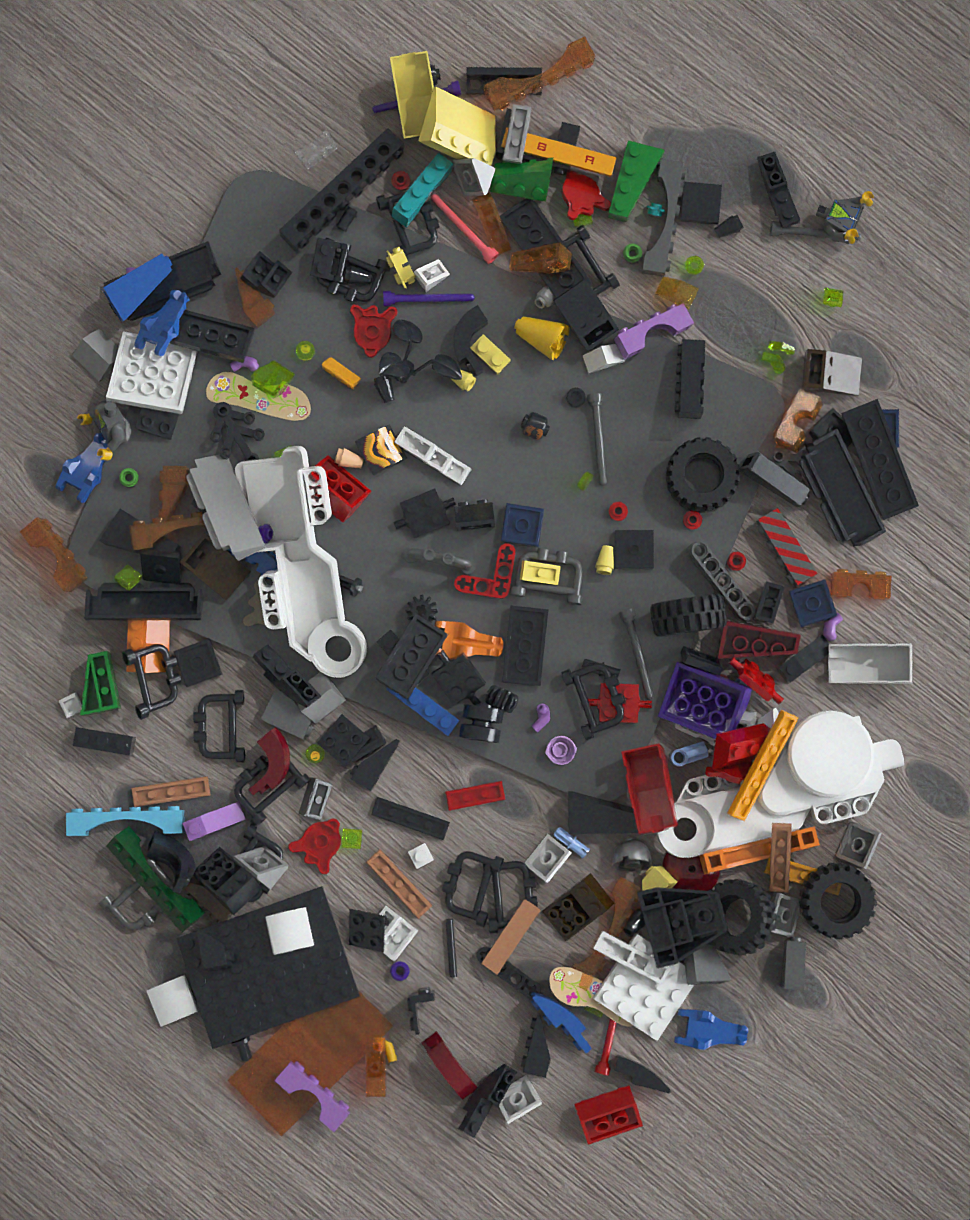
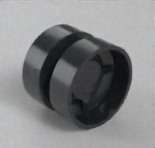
M475 703V705L464 704L462 717L472 720V724H461L459 737L499 743L501 730L491 727V724L503 722L504 710L495 709L492 705Z

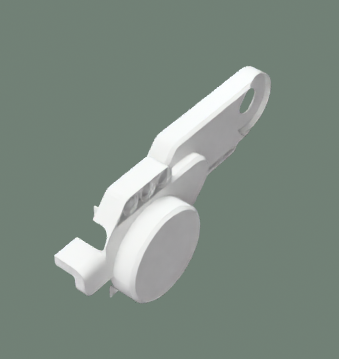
M823 711L810 715L799 722L790 733L786 741L788 745L782 749L745 821L727 814L742 782L740 784L728 783L723 778L712 777L716 780V786L710 788L707 785L709 777L704 775L687 780L674 802L677 820L681 818L691 819L697 829L695 836L691 840L682 841L675 836L673 827L667 829V831L656 833L658 841L669 854L687 858L770 838L772 835V823H792L791 832L797 831L803 825L809 811H811L812 818L817 824H827L863 815L869 811L884 782L882 771L904 766L901 746L893 739L872 743L870 735L862 725L859 716L852 717L838 711ZM690 782H695L698 786L695 793L688 789ZM857 801L863 803L864 808L862 811L856 809L855 804ZM839 805L845 808L843 816H839L837 813ZM820 810L826 812L827 817L824 821L818 818Z

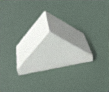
M439 259L414 271L415 278L426 292L450 275Z
M616 344L600 346L583 355L589 374L625 362Z

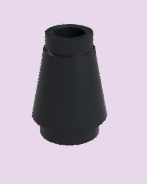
M731 215L714 229L718 237L721 238L739 233L744 227L738 215Z
M354 266L345 267L344 282H348V284H370L372 273Z
M389 376L374 378V386L384 403L395 400L391 378Z
M641 908L632 911L623 929L624 933L630 937L646 925Z

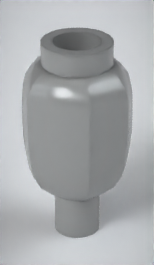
M547 286L537 293L535 304L538 308H547L554 304L555 296Z

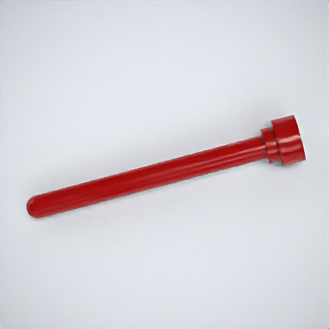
M609 1019L601 1060L598 1061V1065L596 1064L594 1069L595 1073L608 1076L611 1069L608 1060L617 1024L612 1019Z

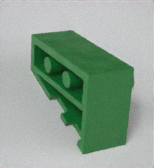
M548 158L544 161H536L534 159L522 164L511 162L495 163L494 168L496 169L491 181L490 192L546 202L553 158Z
M108 651L89 654L87 657L80 716L121 709L111 654Z

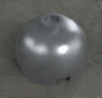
M627 838L624 842L618 844L613 852V867L615 866L616 870L635 872V868L641 867V871L646 870L651 866L650 851L644 843L637 841L636 838Z

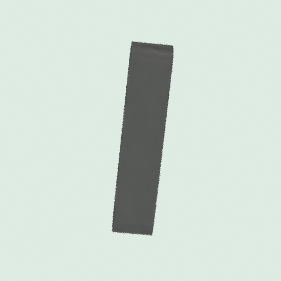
M703 542L690 544L687 549L688 556L717 594L722 595L724 603L734 616L740 620L751 619L755 614L754 606L709 547ZM696 546H699L701 548V554L699 556H697L694 553V548ZM707 561H711L713 564L711 571L706 569ZM719 576H722L725 580L723 586H720L717 582ZM731 591L736 593L734 601H731L729 598ZM743 606H745L748 609V613L746 616H743L741 614V608Z

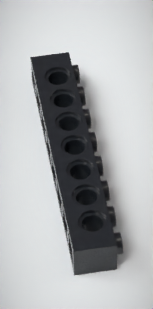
M387 128L279 229L280 236L295 251L299 248L303 249L313 235L317 236L322 231L323 225L335 219L336 213L340 209L342 211L344 208L346 209L353 197L357 198L367 184L371 185L381 171L385 172L390 167V162L394 159H399L403 155L404 143ZM381 150H386L389 152L385 156L379 154ZM367 163H374L375 167L367 168L365 165ZM355 175H359L362 177V179L359 181H354L352 177ZM341 188L348 190L345 194H341L338 191ZM327 201H333L335 203L331 207L325 205ZM315 213L321 215L319 219L311 218V216ZM301 226L307 227L305 232H299L297 229Z

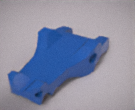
M172 290L170 292V299L160 311L141 320L140 331L134 344L136 348L143 349L145 343L149 342L157 345L154 350L155 355L164 356L170 341L179 335V319L184 310L187 309L186 303L190 301L185 292Z
M101 433L95 434L93 442L82 454L65 461L56 483V489L60 491L65 489L66 484L80 490L77 501L81 503L86 502L91 491L101 482L102 465L105 460H100L102 456H98L97 452L99 449L108 448Z
M678 1009V1015L688 1018L685 1038L675 1036V1043L705 1050L717 1044L744 1046L747 1042L748 1028L745 1025L722 1021L706 1010Z

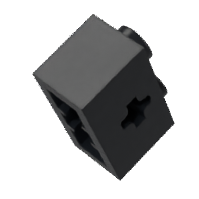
M768 581L764 583L753 620L768 625L774 624L785 587Z

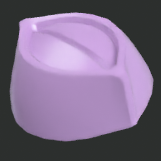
M557 736L551 739L545 754L553 763L564 765L572 761L577 747L570 738Z

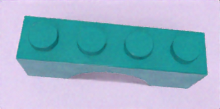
M438 153L394 206L391 217L407 228L417 216L429 195L438 186H441L451 174L454 163Z

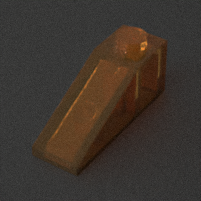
M487 193L472 199L489 246L494 248L499 254L512 250L491 194Z
M561 242L512 252L509 270L540 273L570 270L572 253Z

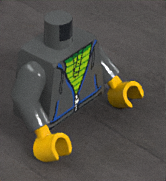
M866 191L862 196L850 199H835L831 208L819 205L816 216L826 219L822 229L826 231L834 242H844L848 245L849 243H855L854 237H859L856 226L865 207L863 205L864 203L866 206H872L873 204L871 198H874L872 192Z
M101 401L88 411V414H79L77 419H83V423L80 425H90L92 418H94V422L108 446L107 449H99L97 455L102 456L100 460H111L112 451H115L121 443L126 441L125 420L115 402Z

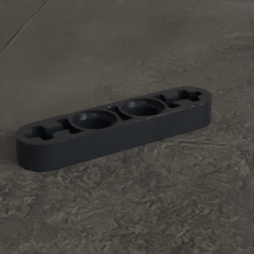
M481 947L478 950L477 959L480 963L483 961L480 952L490 951L491 948ZM509 961L505 962L506 970L496 974L529 999H533L528 994L529 990L525 986L523 990L519 988L524 984L526 978L529 980L527 984L531 987L536 985L537 993H541L540 985ZM514 973H519L522 976V981L519 984H514L511 981V976Z

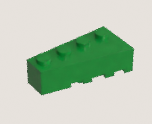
M628 140L608 218L627 222L661 161L664 149Z

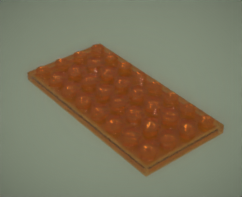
M360 991V997L284 1024L228 1079L238 1092L281 1136L319 1100L315 1094L307 1090H296L289 1094L275 1082L276 1078L291 1061L293 1063L296 1061L305 1068L304 1072L308 1076L314 1075L320 1081L318 1084L323 1089L325 1087L330 1089L373 1047L375 1040H380L393 1027Z

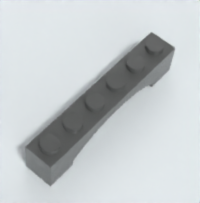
M661 158L657 182H661L666 196V222L658 242L650 251L645 252L643 274L664 277L665 272L670 270L671 261L668 260V254L673 252L674 242H671V236L676 234L677 224L674 223V218L679 216L680 205H677V200L682 198L683 187H680L681 179H685L686 168H683L684 162Z

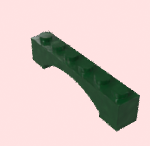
M128 826L111 839L106 845L107 848L183 933L195 924L205 912L193 898L189 900L173 892L157 877L142 853L140 847L142 840Z

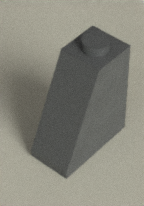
M275 688L261 720L303 740L305 737L309 738L313 730L311 720L300 711L298 705Z
M790 937V940L784 941L780 987L784 989L804 991L806 943L801 942V938Z
M709 943L684 959L687 985L722 984L731 981L730 975L715 947Z

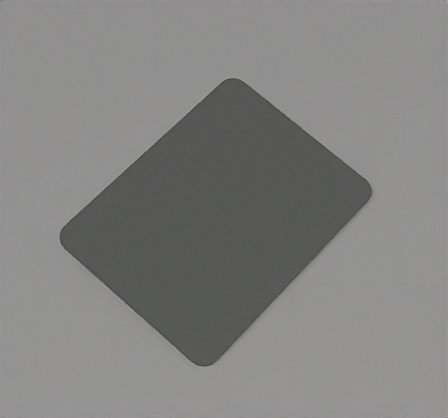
M265 170L245 172L234 179L225 191L202 242L209 241L221 275L213 278L215 286L210 291L190 298V301L186 303L187 309L185 310L255 328L246 356L255 358L259 368L252 372L249 368L242 367L234 372L230 366L233 360L197 351L183 413L178 416L171 440L149 432H142L135 428L141 407L130 405L124 418L126 441L121 443L115 451H112L111 460L105 461L102 467L101 482L92 490L71 537L68 550L70 567L80 581L97 591L103 583H142L144 587H150L152 583H163L142 580L140 554L108 546L99 541L119 509L124 510L178 544L181 551L180 561L204 533L210 537L202 518L203 514L191 504L195 498L186 477L191 473L190 469L197 468L195 459L218 455L224 446L228 431L225 422L221 429V440L214 443L210 439V434L214 431L217 420L213 414V409L217 403L207 398L206 389L211 379L217 374L232 372L263 386L290 385L301 390L309 399L310 415L304 420L296 421L230 405L234 411L241 413L252 412L255 415L254 423L251 425L245 424L242 420L232 418L236 425L254 430L261 428L265 432L264 438L261 441H256L252 437L242 435L251 452L257 454L259 459L281 457L284 453L283 451L287 447L302 446L305 448L309 467L315 466L327 455L335 460L339 448H345L363 457L355 443L356 440L389 424L396 437H398L405 426L452 455L472 470L463 484L460 485L406 450L404 452L407 459L386 468L374 476L365 460H363L361 469L343 467L369 488L371 493L346 521L342 523L331 514V517L324 524L314 525L316 544L336 559L339 576L352 580L356 578L362 579L361 586H363V589L355 597L350 595V590L343 587L340 588L345 615L344 621L354 624L363 633L367 644V653L362 665L351 675L339 678L328 676V678L345 698L566 793L573 791L607 801L616 799L628 789L627 770L623 764L621 751L649 746L660 720L658 715L676 663L684 662L680 652L683 646L691 647L697 633L691 632L656 637L653 632L650 607L658 602L714 593V588L688 556V546L695 542L705 543L722 566L725 567L760 485L739 471L740 481L731 499L724 506L714 511L700 513L702 524L699 528L690 530L683 524V517L690 511L689 508L680 506L679 502L674 500L671 492L668 491L665 478L667 464L679 446L697 437H700V439L710 437L711 440L721 441L722 445L728 446L731 449V453L735 454L737 464L740 467L747 455L754 452H759L769 459V454L775 449L784 428L786 410L783 398L777 389L764 379L705 355V366L703 367L705 376L704 385L702 386L704 399L703 405H701L704 407V413L701 419L678 418V413H675V401H679V394H675L676 382H679L680 375H676L677 363H680L681 357L677 356V346L679 343L649 331L645 336V348L640 353L625 359L623 363L589 374L583 355L600 346L616 344L614 339L618 333L615 332L587 351L579 343L570 328L569 336L565 335L564 337L566 344L557 359L551 360L517 335L516 329H514L516 321L523 316L568 325L555 303L550 307L542 309L536 306L535 299L537 293L544 286L495 265L487 264L483 260L438 241L429 249L407 255L408 262L402 264V267L410 265L414 273L416 269L438 259L450 275L427 292L416 278H414L415 282L412 284L406 282V288L402 284L398 285L394 277L396 271L394 267H391L389 272L385 271L376 295L368 301L355 299L353 303L345 300V295L338 292L337 296L326 292L327 287L321 285L316 277L310 276L317 238H330L339 243L352 245L351 251H348L349 256L375 266L378 259L386 261V257H388L387 250L393 253L395 247L402 245L394 223L349 204V207L357 211V218L354 217L346 232L336 226L345 212L340 209L332 222L323 225L322 231L317 236L313 235L303 249L299 248L295 251L280 236L279 229L320 191L275 172ZM327 201L325 203V205L328 207H331L335 204L333 201ZM318 213L311 216L312 219H319L321 217ZM301 226L297 230L305 232L307 227ZM403 227L410 246L430 239ZM259 251L275 263L279 260L292 271V274L275 298L258 292L240 279L242 273ZM336 258L333 259L331 274L336 275L339 259ZM346 263L345 267L354 266L349 263ZM372 273L370 284L337 283L366 294L369 292L376 274ZM383 291H391L395 295L473 294L475 299L473 301L395 302L391 306H384ZM354 304L362 309L375 305L380 314L392 306L398 310L397 316L391 323L389 343L378 351L377 355L373 358L367 357L364 350L355 341V319L350 313V307ZM478 305L487 318L488 325L473 335L470 347L482 335H485L511 359V362L497 374L472 351L483 368V372L478 376L474 372L471 373L476 378V382L470 391L462 390L450 378L437 374L432 369V364L417 372L415 376L411 375L406 383H401L395 377L389 376L392 380L395 400L384 403L374 386V378L379 377L380 359L383 354L392 352L399 355L401 360H403L409 345L408 342L401 341L394 335L393 324L399 319L407 320L418 326L422 332L423 339L421 343L412 342L413 344L407 360L414 364V370L431 359L435 360L436 355L444 354L453 358L461 370L469 372L465 365L467 361L459 364L455 355L454 333L463 315ZM610 314L619 329L618 331L625 327L628 330L634 327V324ZM303 345L310 347L308 354L302 353L301 347ZM332 357L359 376L361 380L354 390L350 389L323 370L321 364ZM572 388H580L585 393V402L580 407H572L567 403L566 396ZM596 393L603 394L600 413L607 483L604 486L599 483L593 409L590 407V403H588L587 396ZM221 408L219 410L221 414L226 413V409ZM531 412H535L548 419L547 425L550 428L546 437L542 435L539 440H535L522 433L520 426L526 414L529 415ZM251 416L245 417L247 421L253 420ZM261 432L255 433L256 437H262ZM218 434L212 435L214 439H219ZM233 438L232 453L229 459L235 472L236 465L244 461L245 456ZM228 450L222 451V454L227 453V455H229ZM250 457L248 460H255V458ZM696 458L686 466L685 480L694 491L700 493L712 491L720 482V469L709 458ZM132 468L138 473L139 480L135 486L125 487L121 484L119 475L122 470ZM132 475L126 476L127 481H131L133 478ZM435 488L443 502L453 497L454 501L450 503L455 502L456 505L454 506H458L460 502H469V505L477 504L478 500L492 502L495 527L457 531L454 506L446 509V516L450 524L416 538L413 537L411 529L407 525L396 529L395 526L399 524L394 525L393 522L404 518L400 502ZM615 502H622L628 508V514L622 521H615L609 515V508ZM506 503L544 509L539 547L509 543L515 548L510 590L511 587H515L518 562L523 554L537 552L538 548L548 549L549 554L556 555L557 551L568 552V557L576 558L583 567L580 596L583 597L582 605L567 603L568 595L526 589L525 597L512 596L509 590L508 596L503 599L461 593L454 586V581L458 576L466 575L461 571V568L422 560L409 563L404 558V552L409 547L421 550L432 549L434 552L441 554L449 552L455 557L471 559L475 562L476 569L468 576L494 580L498 550L501 545L507 543L501 542ZM616 508L615 513L619 515L622 513V510ZM317 510L318 517L324 519L325 513L322 510ZM692 516L689 518V521L695 523L696 518ZM615 530H654V569H615ZM603 545L613 547L614 570L611 575H602L596 572L597 568H595ZM699 546L694 548V553L697 556L701 554ZM506 547L505 550L501 551V553H504V561L500 559L499 563L506 562L511 564L512 561H508V555H512L513 552L509 550V547ZM246 558L239 560L251 572L227 601L180 563L181 583H191L195 589V596H198V590L203 592L201 620H170L171 623L210 638L250 657H253L257 651L268 644L292 670L296 668L307 681L320 672L312 661L307 660L289 646L287 626L281 629H269L262 624L250 627L244 625V617L254 612V608L248 604V601L256 594L254 584L261 577L260 572L256 571L258 563L251 564L245 560ZM534 559L528 560L530 562L560 566L559 582L555 586L573 588L575 576L573 565L548 561L542 562ZM707 561L706 563V569L708 571H711L713 569V564L711 561ZM501 566L498 570L499 575L507 576L509 568ZM265 578L268 585H273L272 579ZM497 578L496 582L500 581V586L495 588V591H498V595H502L503 592H506V589H503L504 582L508 583V580ZM462 579L457 584L460 585V589L470 586L469 591H474L473 584L475 580H471L470 584L466 583L465 579ZM478 582L476 589L479 592H485L487 584L485 582ZM420 595H424V601L430 596L431 601L429 604L436 602L437 605L431 609H438V613H432L437 619L432 620L429 618L433 625H435V621L463 622L478 633L502 638L504 642L503 651L499 657L484 655L468 657L486 682L483 687L475 692V695L481 701L480 704L489 705L485 702L487 691L492 685L504 688L518 696L517 705L513 712H504L502 723L491 724V727L501 730L499 743L459 737L461 724H472V720L462 717L464 704H473L469 698L462 699L455 705L450 701L432 676V672L443 664L437 655H435L427 668L429 675L416 688L460 720L449 737L388 692L385 685L374 679L388 658V655L377 644V641L390 629L400 639L411 621L407 617L413 613H406L405 610L412 609L407 603L415 604L414 596L418 601H420ZM510 605L549 609L541 686L502 682ZM424 606L417 609L419 616H422V614L426 615L427 612ZM631 608L635 610L636 616H634L635 620L633 621L653 691L652 699L646 698L626 622L624 623L620 617V611ZM333 636L326 642L325 650L332 660L344 661L351 654V645L346 638ZM584 659L599 663L605 662V665L621 669L618 677L619 684H639L640 700L652 701V709L640 708L638 724L619 723L616 726L594 733V738L585 740L581 731V726L588 724L575 684L566 686L561 672L570 669L571 672L581 669ZM589 673L580 677L588 699H598L600 683H605L604 676L601 675L599 677V674ZM544 703L550 709V721L537 732L532 727L538 720L536 708L539 704ZM591 706L596 723H602L599 722L597 706ZM557 736L570 738L577 747L572 761L564 765L553 763L545 754L549 742Z

